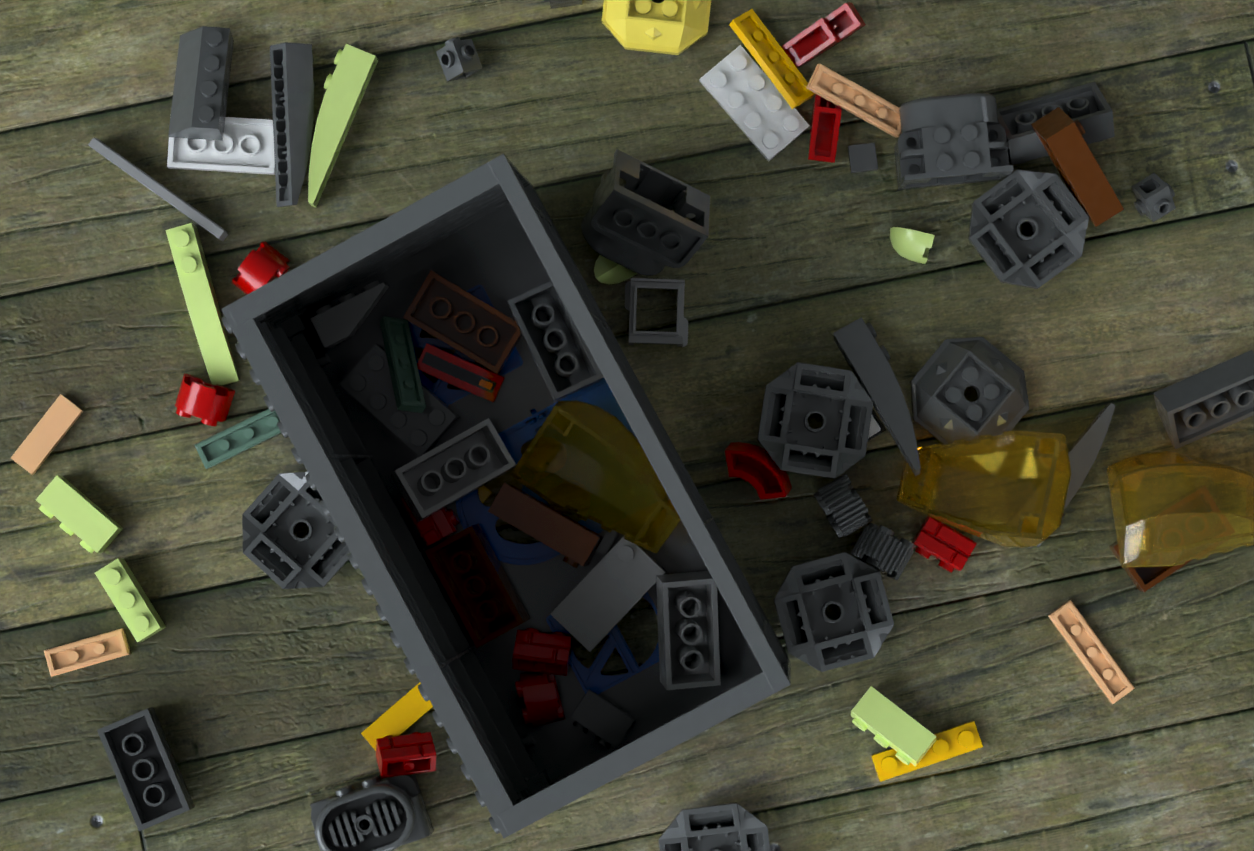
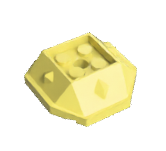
M604 0L602 23L626 50L679 55L708 34L711 0H664L661 3H655L652 0Z

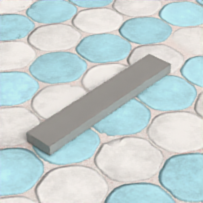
M93 137L88 144L100 155L222 242L228 236L226 230L99 139Z

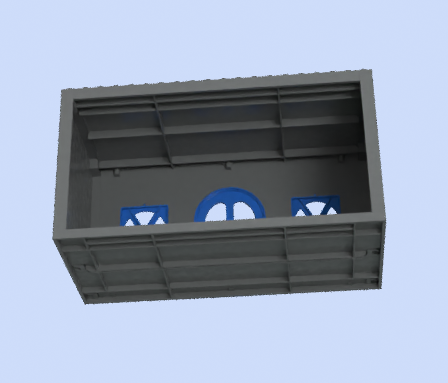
M504 154L221 309L224 317L221 318L223 325L230 334L233 332L236 336L238 343L235 346L243 360L247 358L253 369L249 370L253 381L257 386L262 385L266 393L263 399L271 412L276 411L280 419L277 425L285 438L289 437L294 445V448L291 449L293 456L299 464L303 463L307 469L308 474L305 477L313 491L317 489L323 500L319 501L323 512L327 517L332 516L336 524L333 529L341 543L346 542L350 553L347 555L352 566L355 569L359 568L364 576V579L361 580L364 589L369 596L374 595L379 605L376 606L379 617L383 622L388 621L393 631L390 632V637L397 648L402 647L407 657L404 659V663L411 675L416 673L421 683L418 685V689L425 701H431L435 709L432 712L434 720L440 728L444 726L449 735L446 738L447 744L453 754L458 753L462 759L461 770L468 781L472 779L478 789L474 792L482 807L487 806L491 814L489 822L496 834L501 832L503 838H506L791 685V662L534 186ZM430 271L445 278L515 320L506 301L552 280L604 376L599 382L554 401L523 335L499 373L505 379L494 402L463 389H448V383L440 379L433 383L423 371L418 369L421 382L460 416L432 449L489 418L516 464L514 469L522 482V491L550 506L546 499V495L550 490L567 481L580 482L588 490L590 507L586 516L578 521V523L604 537L609 527L618 530L620 534L612 548L628 533L667 570L664 574L709 571L717 586L721 685L666 690L660 682L659 644L657 643L649 659L639 667L616 624L607 634L609 638L590 668H586L581 664L571 649L567 676L555 675L557 690L566 719L533 727L532 723H525L522 708H525L526 705L524 697L519 698L515 682L521 680V674L532 671L513 669V652L517 630L533 628L540 633L552 634L553 632H562L566 636H570L571 633L551 613L604 556L596 551L588 566H581L579 564L575 568L563 561L564 555L542 542L519 544L505 540L498 534L496 529V522L499 518L488 512L490 507L480 501L478 489L446 507L447 510L452 509L459 520V523L456 524L458 530L427 546L401 499L403 497L390 477L395 470L419 456L339 385L374 344H379L385 349L380 320L383 316L405 319L403 318L404 314ZM378 280L380 284L383 282L387 283L389 288L352 338L331 348H325L310 319L316 316L315 311L326 305H330L332 308L340 304L339 299L354 292L355 296L365 292L363 287ZM408 321L417 363V349H424L426 343L441 349L456 350L438 338H421L420 333L422 329ZM456 350L454 352V355L475 363L473 359ZM539 435H548L563 444L567 458L565 465L560 470L544 479L538 480L531 472L521 449L527 441ZM479 523L530 619L476 648L425 551L464 529ZM655 583L643 598L652 605L657 614ZM616 647L628 669V673L602 675L601 670ZM589 689L634 718V722L616 748L612 745L609 749L595 740L597 737L595 733L589 729L584 733L572 725L575 720L571 718V715Z

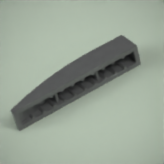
M284 42L270 46L277 207L297 205L305 178L310 154L314 116L315 83L313 81L314 57L312 54V44Z
M861 317L834 332V341L859 383L873 401L875 410L914 475L917 476L920 474L921 467L916 437L901 387L888 362L891 357L884 345L879 347L874 339L877 337L873 326L870 322L865 324Z
M1113 403L1105 405L1004 526L1008 532L1027 548H1033L1034 545L1039 547L1048 537V534L1045 533L1052 524L1057 526L1065 517L1064 509L1083 484L1105 439L1115 409Z

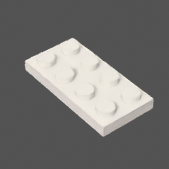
M741 45L699 79L701 84L768 162L810 126L795 108L792 109L769 77Z
M225 117L223 141L169 137L167 167L169 169L275 175L273 120Z

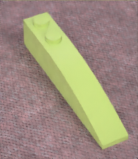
M348 44L345 45L343 50L339 49L334 60V64L337 65L333 75L329 74L324 83L326 92L317 117L309 165L308 202L315 208L319 203L378 63L375 55Z
M193 223L168 229L166 234L211 384L224 386L238 382L240 380L225 326L221 320L220 308L198 229Z

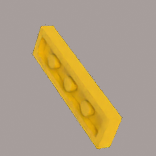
M753 9L731 21L729 26L792 109L814 96L815 93L806 89L808 85L806 79Z
M970 721L935 733L934 735L937 736L936 741L916 766L912 763L909 765L904 764L895 756L897 752L892 748L871 755L879 781L881 782L982 748L983 745L975 722Z

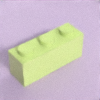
M57 475L36 499L41 504L39 509L49 518L55 516L61 521L60 528L70 536L76 534L82 540L80 545L90 553L94 551L103 553L123 530L117 522L63 476Z
M117 558L95 572V575L137 642H143L166 628L125 559Z
M872 686L851 710V717L854 718L852 720L853 724L864 732L866 729L871 731L875 735L874 740L884 748L890 746L897 752L895 756L906 765L912 763L916 766L936 741L937 736Z

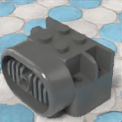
M987 93L936 96L911 100L900 106L901 135L894 146L898 190L1001 181L1014 171L1013 165H1009V142H1007L1006 132L998 122L995 96Z
M617 149L614 153L612 170L605 171L602 175L601 185L593 196V205L582 219V234L590 247L601 256L638 274L646 276L657 275L666 266L680 268L686 265L708 238L710 196Z
M415 774L388 777L382 780L380 775L361 782L362 787L355 789L354 784L348 785L335 791V796L310 804L312 809L311 820L320 851H392L402 845L425 838L434 831Z

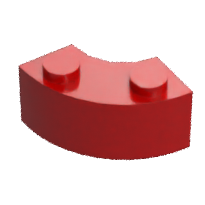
M731 442L726 448L725 456L729 477H738L748 481L757 490L760 500L787 497L792 489L789 476L786 471H781L765 449L743 442Z

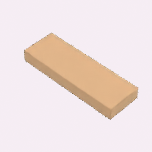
M60 394L15 451L11 459L34 475L83 413V410Z
M124 628L44 650L51 677L131 654Z

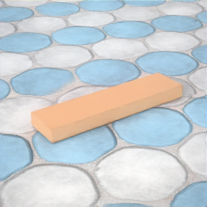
M817 64L806 89L895 138L900 136V107L828 67Z
M1071 600L1048 615L1111 704H1114L1135 689Z

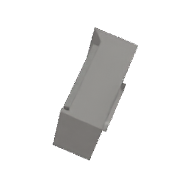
M631 278V281L626 283L625 308L630 311L629 345H634V343L677 345V347H685L687 345L688 320L684 318L685 280ZM637 288L678 290L676 332L636 331Z

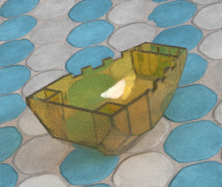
M558 401L510 474L554 507L563 511L567 508L575 512L576 517L584 521L591 519L601 524V529L610 533L612 530L625 535V540L653 553L659 551L681 520L638 439L617 417L598 406L581 401Z
M1011 430L996 436H991L990 434L979 436V439L955 440L952 444L942 445L939 443L917 447L921 467L920 474L917 476L914 475L905 460L896 500L964 532L1003 547L1025 548L1039 545L1061 525L1071 478L1066 437L1063 434Z
M1170 451L1145 453L1125 458L1108 466L1107 475L1122 568L1178 566L1192 559L1200 560L1218 552L1226 553L1245 545L1248 547L1254 545V474L1214 461Z

